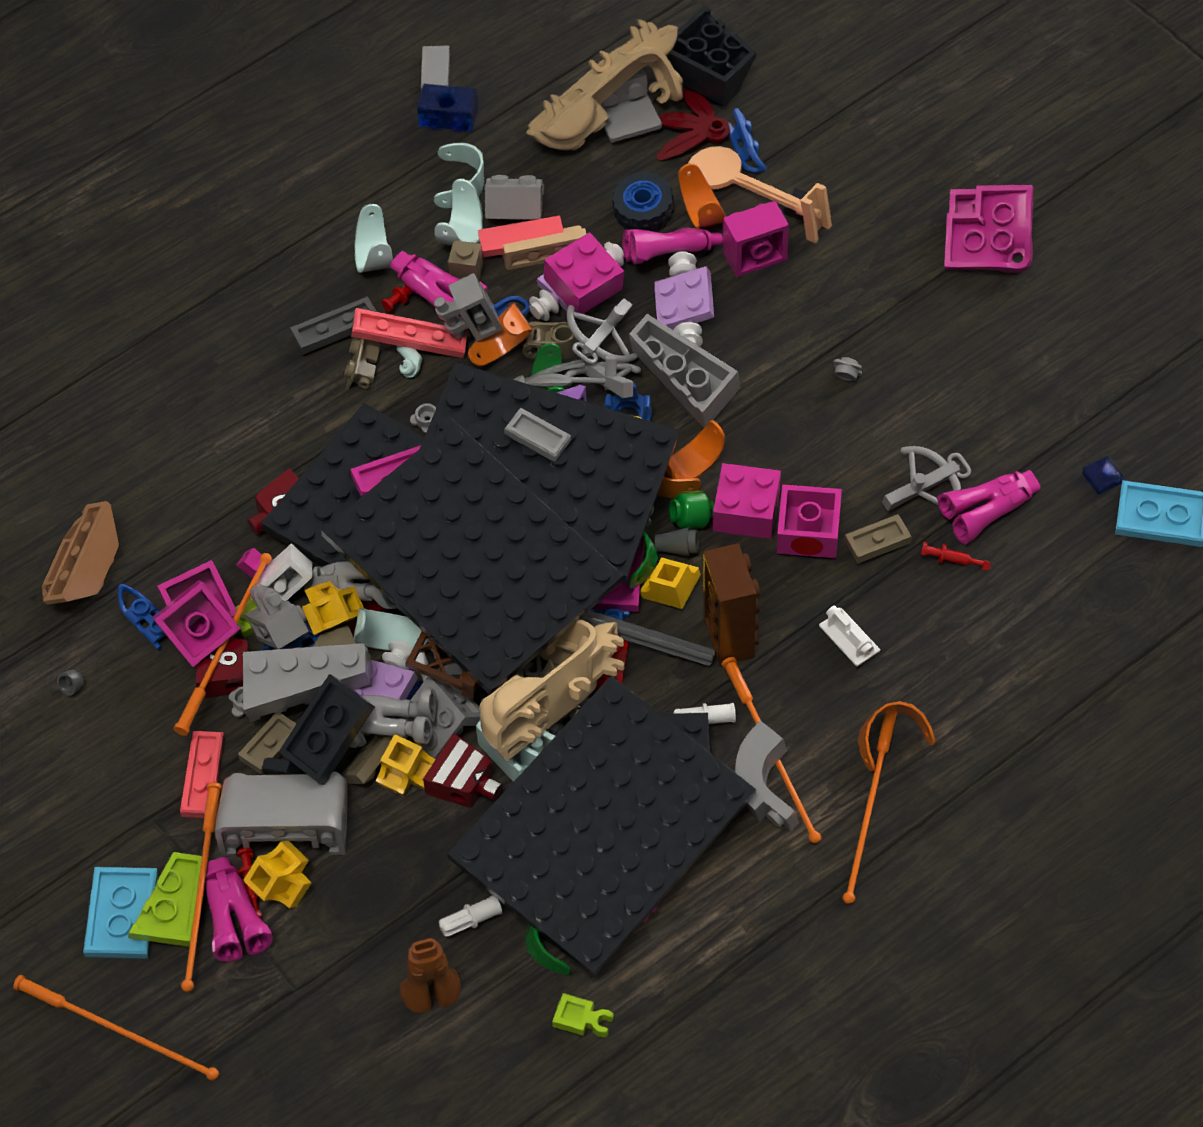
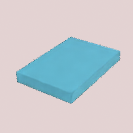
M1122 480L1115 535L1203 547V492Z
M94 868L83 952L85 957H149L150 941L128 938V933L137 921L145 902L149 899L158 881L157 868Z

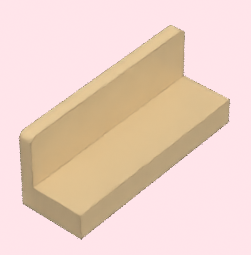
M578 225L563 228V233L503 244L504 254L502 256L506 270L544 263L546 258L586 235L585 228L582 229Z

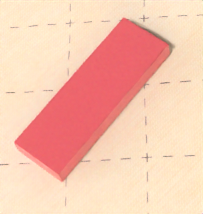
M560 216L481 229L478 230V237L484 258L504 254L503 244L563 233L564 230Z
M193 731L180 808L181 817L204 818L208 794L207 784L211 782L218 783L225 739L223 732Z

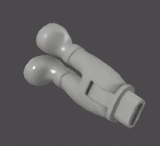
M349 561L335 562L324 567L316 566L312 570V578L304 585L305 591L312 586L331 580L338 589L355 586L362 601H372L374 599L385 609L397 608L372 583L354 584V579H368Z
M433 689L422 690L416 702L380 695L362 696L373 704L375 708L359 731L360 733L388 736L396 734L402 738L411 736L418 744L429 743L433 732L431 722H434L436 717V694ZM388 716H390V717H401V718H404V719H393V718H385V717H388Z

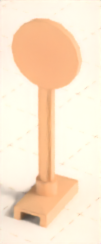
M722 146L700 150L689 161V163L696 164L700 168L711 189H720L735 183L795 210L797 214L803 216L806 239L815 244L819 240L818 230L821 227L830 229L832 226L827 189L819 183H816L802 199H798L742 174V162L739 155L732 149Z

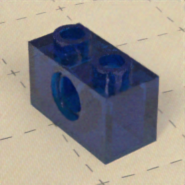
M423 83L417 106L419 126L473 131L478 109L477 89Z

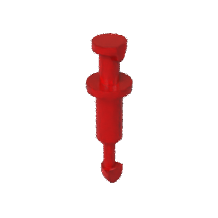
M406 284L401 288L398 286L393 288V296L389 299L384 298L381 301L383 308L387 312H391L394 309L393 306L398 302L400 304L407 303L408 296L413 291Z
M927 542L922 544L920 556L931 555L939 557L938 563L940 564L945 560L966 566L970 563L982 566V570H989L991 568L989 561L973 559L969 556L970 554L946 549L947 544H942L941 549L928 546Z
M243 848L237 852L243 864V867L238 870L240 877L245 878L252 867V848ZM244 882L250 901L256 913L262 919L261 910L258 909L257 904L259 896Z

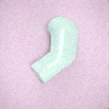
M397 346V351L405 358L403 366H399L400 372L408 378L416 376L421 367L422 356L415 349Z

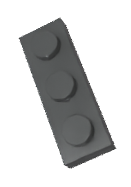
M368 296L291 327V335L302 355L350 336L352 334L356 308L377 312Z

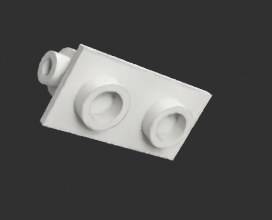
M832 606L827 610L828 619L820 623L819 627L856 667L880 652L877 645L842 608Z

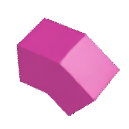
M251 548L244 553L236 566L253 578L261 563L260 556L262 554L255 548Z

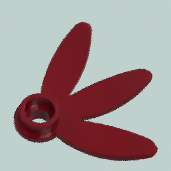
M684 90L682 92L686 104L697 116L681 112L658 115L663 127L691 130L669 141L657 154L658 160L666 161L693 149L706 139L711 143L717 144L723 142L730 133L728 122L722 118L715 117L710 103L701 94L692 90Z

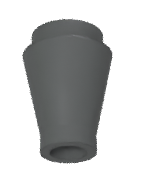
M690 527L664 534H656L655 546L657 552L691 557L692 554L699 552L698 530H691Z

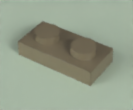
M899 514L845 534V543L858 564L910 544L912 536Z
M281 713L274 714L238 753L239 760L260 775H264L267 772L262 769L264 758L279 759L282 754L279 750L296 726V723Z
M373 734L341 774L348 784H364L376 774L375 769L381 763L380 760L393 736Z

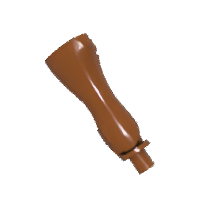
M432 938L413 943L408 952V977L400 984V996L407 1008L416 1013L431 1011L432 999L428 981L432 980L433 992L438 1005L443 1008L454 1004L461 993V981L457 971L449 968L441 945Z

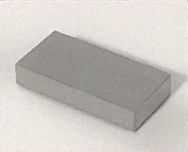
M449 46L422 47V93H449Z
M522 408L517 411L504 429V434L554 462L571 441V435Z

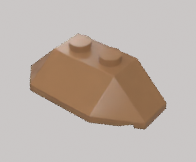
M107 501L87 504L82 510L83 515L74 522L63 538L42 585L43 602L47 605L96 595L103 587L104 579L109 567L114 562V556L119 547L111 504Z

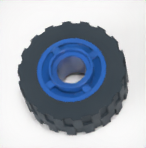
M649 172L633 173V175L626 176L622 181H619L616 189L614 188L613 190L614 216L617 218V223L620 226L622 225L625 230L638 229L656 232L661 227H665L667 222L672 219V213H674L673 191L666 179L659 177L658 174H651Z

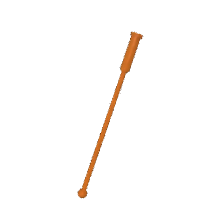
M263 553L260 556L261 563L233 617L236 624L251 597L250 589L257 584L265 566L272 561V557L268 553ZM230 638L219 646L200 686L194 689L178 723L173 728L176 733L183 736L188 735L189 727L206 695L205 688Z
M728 657L723 660L722 666L726 669L741 702L747 705L757 724L761 720L752 703L753 696L737 666L736 658ZM779 759L775 764L809 832V841L816 844L820 842L821 835L814 830Z
M890 711L884 714L876 749L879 754L848 890L843 894V901L846 904H852L855 901L853 892L884 755L889 752L896 716L899 712Z
M216 782L207 784L208 794L203 823V831L205 832L186 976L185 980L181 983V988L185 992H190L194 988L192 973L211 834L215 832L219 798L223 787Z
M19 975L14 982V990L23 991L58 1009L64 1007L206 1074V1077L211 1081L216 1080L219 1076V1071L216 1068H206L65 1001L64 996L26 979L23 975Z

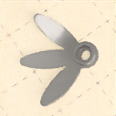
M586 362L562 363L543 369L530 377L524 378L523 375H520L513 380L532 386H565L570 384L572 379L562 374H556V372L582 367Z

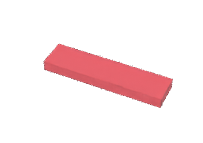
M356 308L351 337L463 358L466 348L467 330H464L465 333L461 338H456L447 331L445 325Z

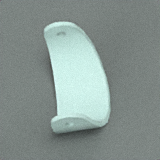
M452 143L441 146L438 150V156L441 159L468 163L477 170V173L469 182L472 183L479 196L484 186L482 153L475 146L467 143ZM453 189L436 194L434 203L442 208H452Z
M456 179L452 185L453 205L449 224L438 223L436 225V241L439 244L451 246L454 240L479 243L478 230L483 229L480 199L472 183L465 179Z
M376 204L364 206L357 222L355 263L358 272L361 273L390 268V264L393 261L392 249L386 240L383 212L381 207Z
M359 608L353 639L358 644L365 643L366 647L390 651L388 644L399 640L407 642L413 648L422 630L406 616Z

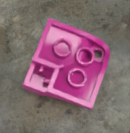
M1033 185L976 186V189H950L949 213H947L945 269L997 270L1003 273H1021L1026 271L1030 267L1033 257ZM1016 256H1023V260L1020 263L1014 262Z

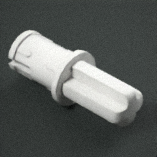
M703 703L702 707L676 709L674 713L708 712L709 724L736 722L734 703L707 706L706 703Z
M492 895L490 898L474 905L466 904L464 909L440 919L439 927L443 935L448 937L471 926L472 928L478 927V923L495 915L502 914V908L498 899Z

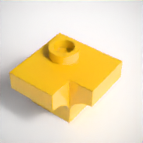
M661 558L640 590L642 598L682 609L701 575L699 567Z
M331 580L306 589L305 592L310 603L302 607L314 635L341 626L357 618L359 608L364 609L355 586L338 589Z
M394 734L380 760L381 769L376 779V784L402 797L406 795L411 784L424 790L423 778L436 759L425 753L421 746Z
M289 840L281 841L273 851L257 857L243 881L263 901L276 900L285 904L288 908L297 907L312 883L302 874L309 860Z

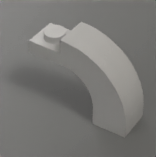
M759 721L747 734L739 748L735 772L757 789L756 794L746 804L751 814L759 822L767 816L777 827L780 828L783 825L789 831H792L799 824L795 810L767 788V777L771 768L787 752L783 738L762 721Z

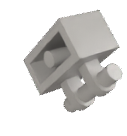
M494 175L492 178H487L485 184V219H541L544 194L543 179H536L535 176L530 175L521 176L519 179H508L506 175Z
M475 273L448 285L454 301H445L443 297H438L434 301L437 315L445 321L444 325L447 331L456 338H461L465 333L464 330L468 328L477 342L503 330L495 307Z
M262 584L255 585L250 589V594L257 608L245 614V617L258 641L275 649H280L308 632L304 623L307 621V618L299 605L295 606L289 601L282 600L278 591Z

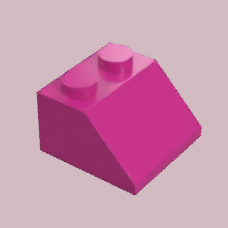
M212 560L157 586V591L166 607L195 582L200 580L231 617L237 611Z
M200 580L152 617L153 621L192 667L240 629L211 591Z

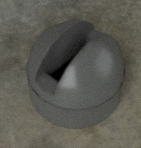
M74 669L66 670L58 675L57 685L63 694L71 696L83 687L84 678L80 672Z

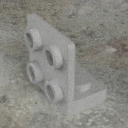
M644 69L639 70L600 104L609 115L605 120L604 129L610 142L620 141L662 128V123L648 96L647 75Z
M427 677L411 700L413 702L418 701V697L424 689H433L435 691L436 717L435 721L431 722L433 728L432 737L428 744H416L421 746L425 753L436 759L453 733L456 734L462 726H476L478 724L480 712L479 706L472 699L461 695V690Z

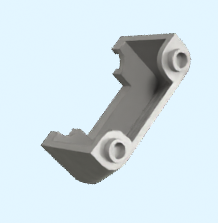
M337 772L331 774L325 785L318 783L308 774L245 775L234 773L223 782L215 826V837L221 857H234L237 855V848L243 845L244 848H250L251 842L287 840L311 841L313 848H319V843H322L330 848V855H346L347 780Z

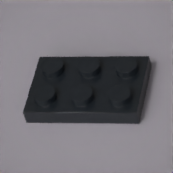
M329 674L279 752L315 781L325 785L375 706L337 677Z

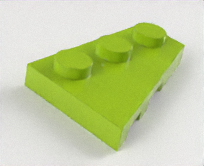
M173 852L152 894L145 902L137 921L130 929L128 938L190 947L202 856Z

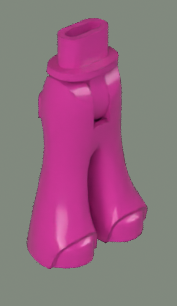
M683 228L669 233L638 229L625 230L623 233L624 258L626 262L642 264L644 261L647 262L653 257L666 253L708 251L712 245H722L723 238L721 233H710L708 230L698 228Z
M401 251L391 262L390 268L398 273L397 277L411 291L426 299L433 307L436 308L434 301L438 297H443L448 302L454 301L448 285L460 280L459 278L445 272L423 258H418L415 254L410 256L404 251ZM481 283L482 287L487 293L488 287Z
M1028 470L1022 474L1016 471L1013 474H1005L975 487L945 492L938 495L937 500L939 509L944 517L950 520L957 516L952 523L954 534L961 543L967 545L993 521L1030 500L1032 494L1040 491L1041 487L1032 471ZM984 502H989V503H987V504H985V505H982V506H980V507H978V508H976V509H974V510H971V511H969V512H966V513H963V514L959 515L960 513L964 512L965 510H967V509H969V508H971V507H973V506H975V505H977V504L984 503Z
M228 857L209 861L207 863L205 883L213 920L212 951L214 957L222 962H232L241 959L243 956L242 947L231 918V912L236 914L248 954L255 955L263 952L271 945L273 935L269 927L256 913L237 869L231 866Z

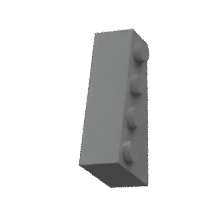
M648 314L629 334L632 351L638 355V358L703 428L709 421L715 419L740 389L737 370Z
M365 643L243 652V711L249 721L252 722L270 713L278 714L287 711V708L299 704H310L329 674L337 677L353 690L371 685V655Z

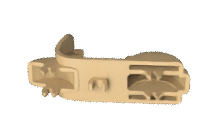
M638 19V25L641 27L639 31L635 26H630L633 39L610 54L600 51L599 54L603 60L598 64L590 60L589 66L592 69L560 97L551 94L550 97L554 101L552 104L544 100L545 110L529 123L528 127L530 128L526 133L535 141L549 148L558 150H576L585 143V138L589 134L599 131L606 124L605 120L609 115L600 104L647 65L652 68L657 80L648 89L650 92H655L660 88L662 95L656 99L659 103L666 102L668 98L674 101L682 99L683 87L681 84L683 79L673 69L666 57L674 47L678 27L667 25L657 29L655 24L651 22L646 23L644 20Z
M579 619L539 653L543 659L547 661L552 659L553 663L560 664L543 678H523L515 675L482 700L479 712L484 738L505 760L511 759L529 743L535 742V739L541 737L544 731L586 699L596 688L597 679L603 674L617 676V669L624 670V663L622 661L611 658L614 652H617V646H624L623 638L618 636L617 622L603 623L593 627L588 622Z

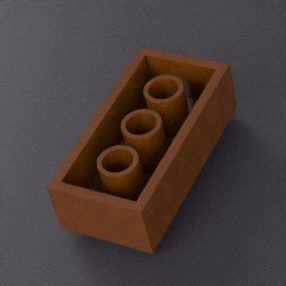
M739 543L703 551V617L719 666H722L723 660L728 657H735L737 662L755 658V646L759 645L756 630L759 629L757 614L760 613L757 597H760V589L757 580H751L749 574L752 571L751 562L748 554L742 553Z

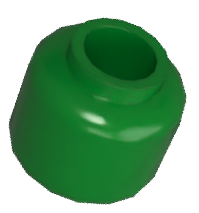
M703 491L678 492L675 498L670 501V519L680 529L687 527L691 529L705 528L709 524L710 518H713L714 502L709 500L707 494Z

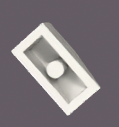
M290 544L271 561L256 585L262 584L278 591L281 599L287 601L312 578V562L294 545Z

